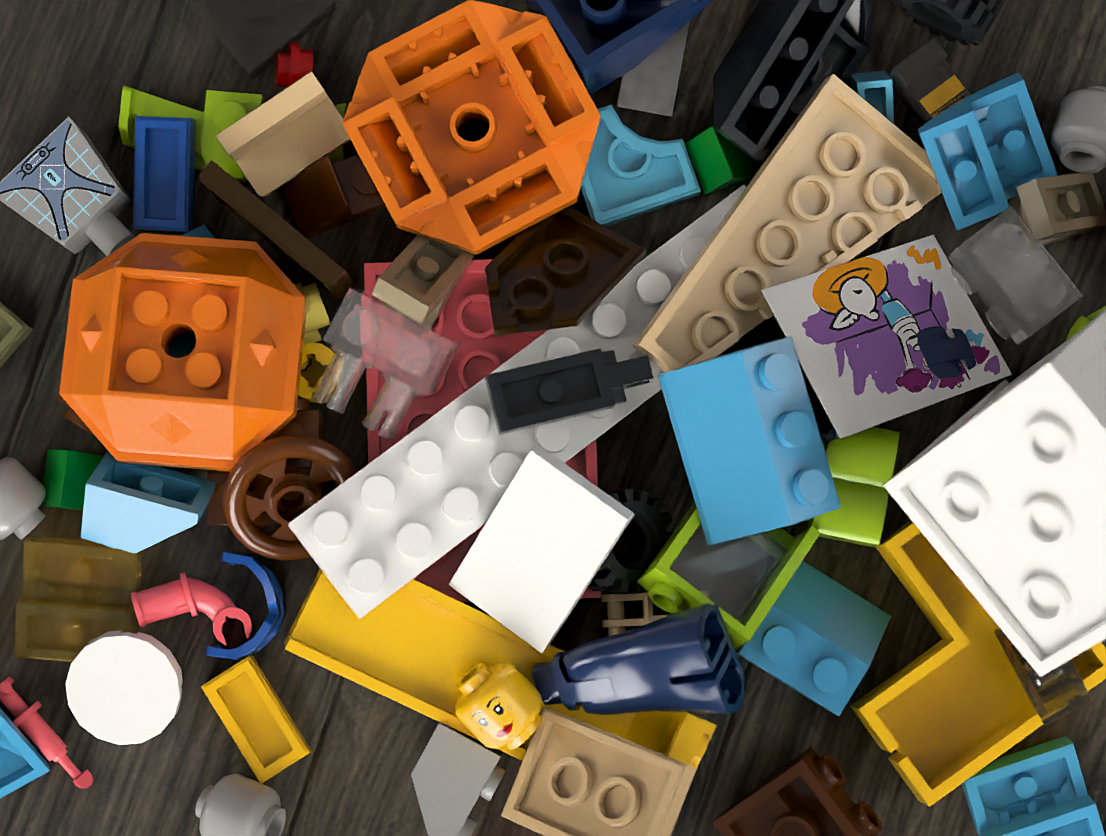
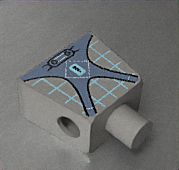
M69 117L0 181L1 202L74 254L80 252L92 241L108 256L134 238V235L116 218L129 205L131 198L88 135Z

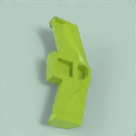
M124 85L119 116V131L122 144L135 148V116L196 119L195 169L202 171L213 160L237 181H246V176L236 161L225 151L216 135L264 104L265 98L262 94L206 90L204 112ZM347 103L337 104L335 107L342 118H344L348 105ZM345 144L328 155L332 164L344 159Z

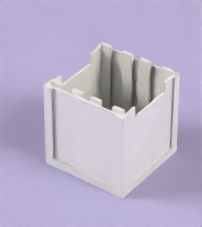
M1106 308L1087 326L1012 382L1008 383L1005 379L990 390L884 485L891 496L1040 677L1106 638Z

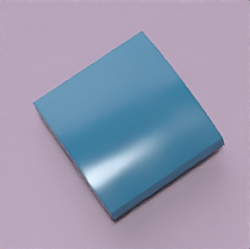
M1019 73L1002 79L968 96L917 129L957 231L1010 209L1007 199L1019 195L1016 189L1017 186L1037 178L1058 176L1024 79Z
M1067 736L995 759L961 784L978 836H1105L1096 803L1087 793L1074 744Z

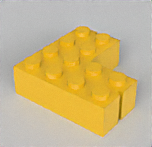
M912 520L883 539L876 546V549L942 640L850 707L880 749L889 753L896 750L895 753L888 757V760L916 799L930 807L1105 680L1106 648L1100 641L1068 660L1069 666L1027 687L1021 677L1026 673L1020 675L1017 672L1011 657L1019 652V650Z

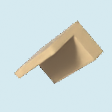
M312 71L216 135L225 151L236 161L260 197L268 196L316 161L350 141L342 124V116Z

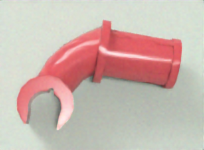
M186 572L180 573L181 579L130 593L140 627L187 612H191L192 617L198 615L197 611L206 614L213 621V633L217 640L227 646L222 629L227 622V617L240 620L244 624L247 639L250 638L252 621L249 615L244 610L238 608L230 597L219 588L202 580L188 577Z

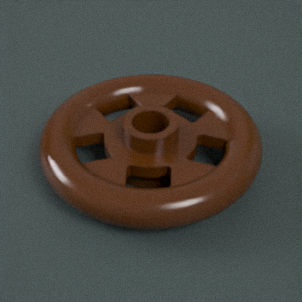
M284 435L266 440L248 450L235 463L227 477L222 499L226 522L235 537L244 546L259 555L277 560L309 558L311 555L289 528L288 524L322 499L320 482L336 480L337 486H340L356 474L357 471L349 458L340 449L320 438L307 435ZM303 458L311 460L309 472L306 473L300 470L285 471L286 459ZM258 473L271 478L266 484L262 496L247 491L250 483ZM290 491L302 492L301 495L294 500H285L282 498L284 494ZM263 511H266L273 520L279 523L270 533L263 531L253 522Z

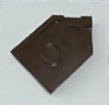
M569 206L528 227L485 267L495 336L578 326L646 255V249Z

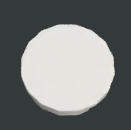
M123 630L108 631L89 641L71 663L65 684L68 706L79 725L97 739L117 745L143 743L159 735L178 712L182 699L181 686L183 679L181 668L170 649L153 636L141 632L134 634L131 632L122 633Z

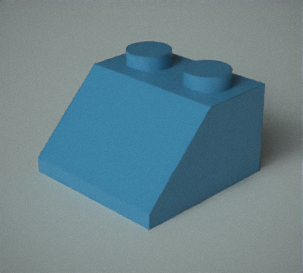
M802 561L750 641L735 649V652L826 711L840 716L870 667L891 615Z

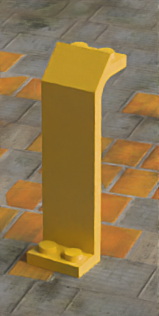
M319 568L284 640L285 650L477 739L475 735L458 719L455 707L462 693L457 688V684L472 667L480 662H483L487 667L498 662H510L536 688L532 677L534 664L550 662L557 653L564 652L550 644L544 652L540 653L490 615L415 579L409 581L361 619H358L321 568ZM543 702L539 711L541 715L544 706L695 768L698 767L717 725L687 712L651 711L596 715L586 713L582 706L579 710L570 711L564 704L545 705ZM533 734L517 748L509 750L506 746L498 748V750L523 761Z

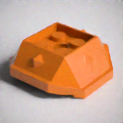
M467 0L368 52L352 101L348 105L342 124L397 228L477 255L577 202L599 128L601 115L546 15L527 11L522 13L494 4ZM477 118L485 121L489 126L487 134L478 141L464 140L458 135V130L466 120Z
M141 233L73 279L59 394L120 463L230 472L235 463L248 450L266 440L272 439L296 417L308 302L257 242ZM182 333L196 335L195 348L189 355L182 358L170 356L169 347L177 335Z

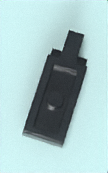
M601 348L492 373L486 375L485 381L498 433L502 435L612 409L615 405L627 401L624 389L648 384L649 380L653 379L648 355L617 362L614 350L602 352Z

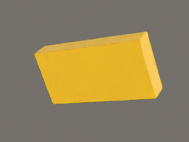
M249 655L201 686L260 783L266 782L312 752L253 655Z

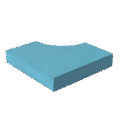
M612 105L597 109L601 115V120L580 190L591 219L606 227L700 195L701 190L683 139L660 142L641 137L621 122Z

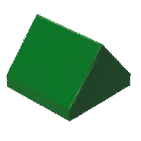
M714 126L685 143L689 159L704 197L752 179L756 175L750 157L716 131Z
M48 450L43 481L46 497L40 506L83 511L86 483L104 456L70 450Z

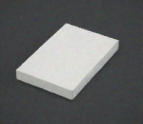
M537 445L529 452L450 581L449 586L542 653L555 638L635 513L540 445Z

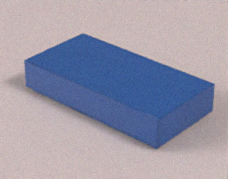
M135 116L133 229L185 232L193 230L196 119Z

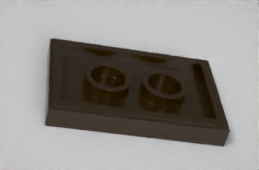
M213 160L199 174L201 183L219 203L337 301L346 303L358 288L341 266Z

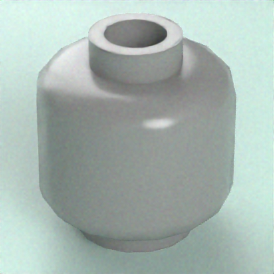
M1090 86L1087 89L1073 91L1061 101L1052 129L1050 144L1055 154L1059 156L1061 163L1073 171L1092 174L1106 168V87Z
M13 457L0 459V540L7 538L12 533L22 540L46 516L38 509L46 497L45 487Z
M236 773L224 776L215 786L208 785L200 794L195 808V814L200 818L199 830L201 836H281L286 822V811L281 808V800L277 791Z

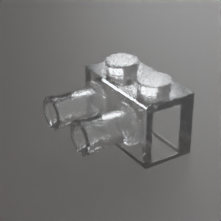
M1012 206L959 245L948 256V259L953 264L950 272L956 282L969 295L975 292L989 309L985 315L993 329L1004 339L1011 337L1017 345L1031 337L1083 296L1041 242L1034 240L1032 231Z
M349 288L323 338L325 342L332 345L330 349L335 353L316 390L312 392L310 397L320 404H323V402L328 403L326 407L344 414L346 405L365 368H377L383 372L382 377L386 380L361 424L371 431H374V429L378 430L388 412L378 434L395 441L397 432L416 395L423 396V394L436 393L462 342L424 322L421 324L407 315L400 314L387 303L363 290Z

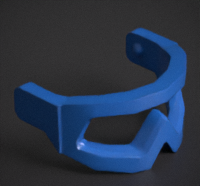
M223 552L221 561L228 562L232 566L236 564L247 566L263 584L269 614L254 638L235 649L223 648L221 645L207 646L205 655L243 660L244 657L261 651L278 635L286 615L285 592L275 573L265 563L261 562L260 558Z

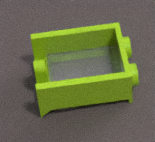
M694 501L637 582L648 590V596L655 605L669 613H678L706 603L716 604L722 615L733 647L737 649L750 641L821 532L811 526L794 538L784 529L777 528L707 545Z

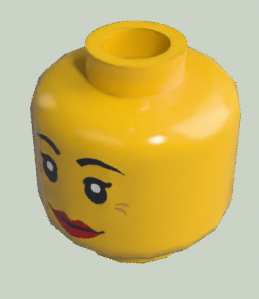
M480 662L472 667L457 684V688L462 693L455 706L456 715L487 748L498 749L506 746L509 750L517 748L537 730L543 718L539 714L542 706L541 694L510 662H498L489 667Z

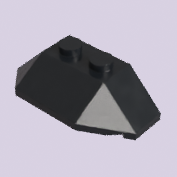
M760 0L713 76L714 129L752 160L761 161L768 158L825 78L835 74L846 85L849 84L852 76L870 49L873 15L872 0Z

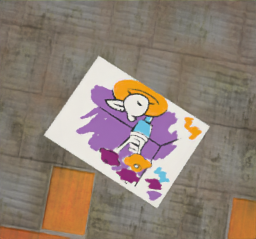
M934 235L761 290L785 337H792L798 361L840 439L1012 375ZM939 326L944 327L950 339L955 338L952 328L963 330L974 353L976 366L968 370L965 360H959L962 371L961 375L954 378H937L927 367L928 365L922 351L917 346V333L928 327Z

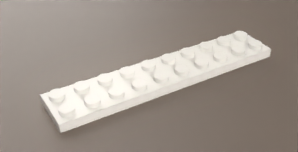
M742 185L636 264L578 326L549 329L490 374L601 348L602 352L614 350L617 362L645 356L634 348L633 344L746 189V186ZM649 359L653 379H650L648 384L624 389L627 399L625 403L617 404L612 409L502 435L498 433L486 381L483 378L291 521L288 526L358 619H361L487 523L529 452L534 447L540 445L563 463H566L659 392L662 388L658 375L666 372Z

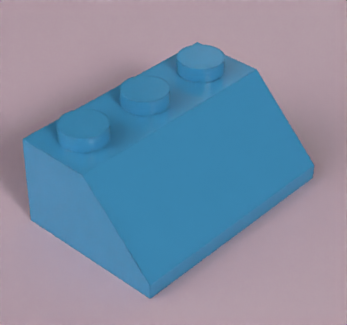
M791 336L754 345L658 375L707 545L789 526L841 508Z

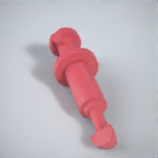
M10 676L0 683V701L15 717L13 723L16 727L19 726L49 762L51 760L54 762L58 761L74 779L72 782L78 788L85 789L90 787L93 783L92 774L88 769L82 773L66 755L67 745L37 712L43 705L37 700L29 707L12 688L11 684L14 680Z

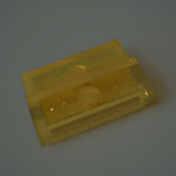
M30 535L24 541L23 596L16 602L15 657L73 662L89 641L108 631L123 630L122 633L131 632L135 634L137 617L130 593L140 591L142 551L132 553L118 548H109L89 540Z

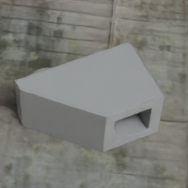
M439 722L411 773L428 836H471L478 821L470 818L469 814L478 797L481 796L490 801L506 770L496 765L502 752L495 748H487L479 740Z

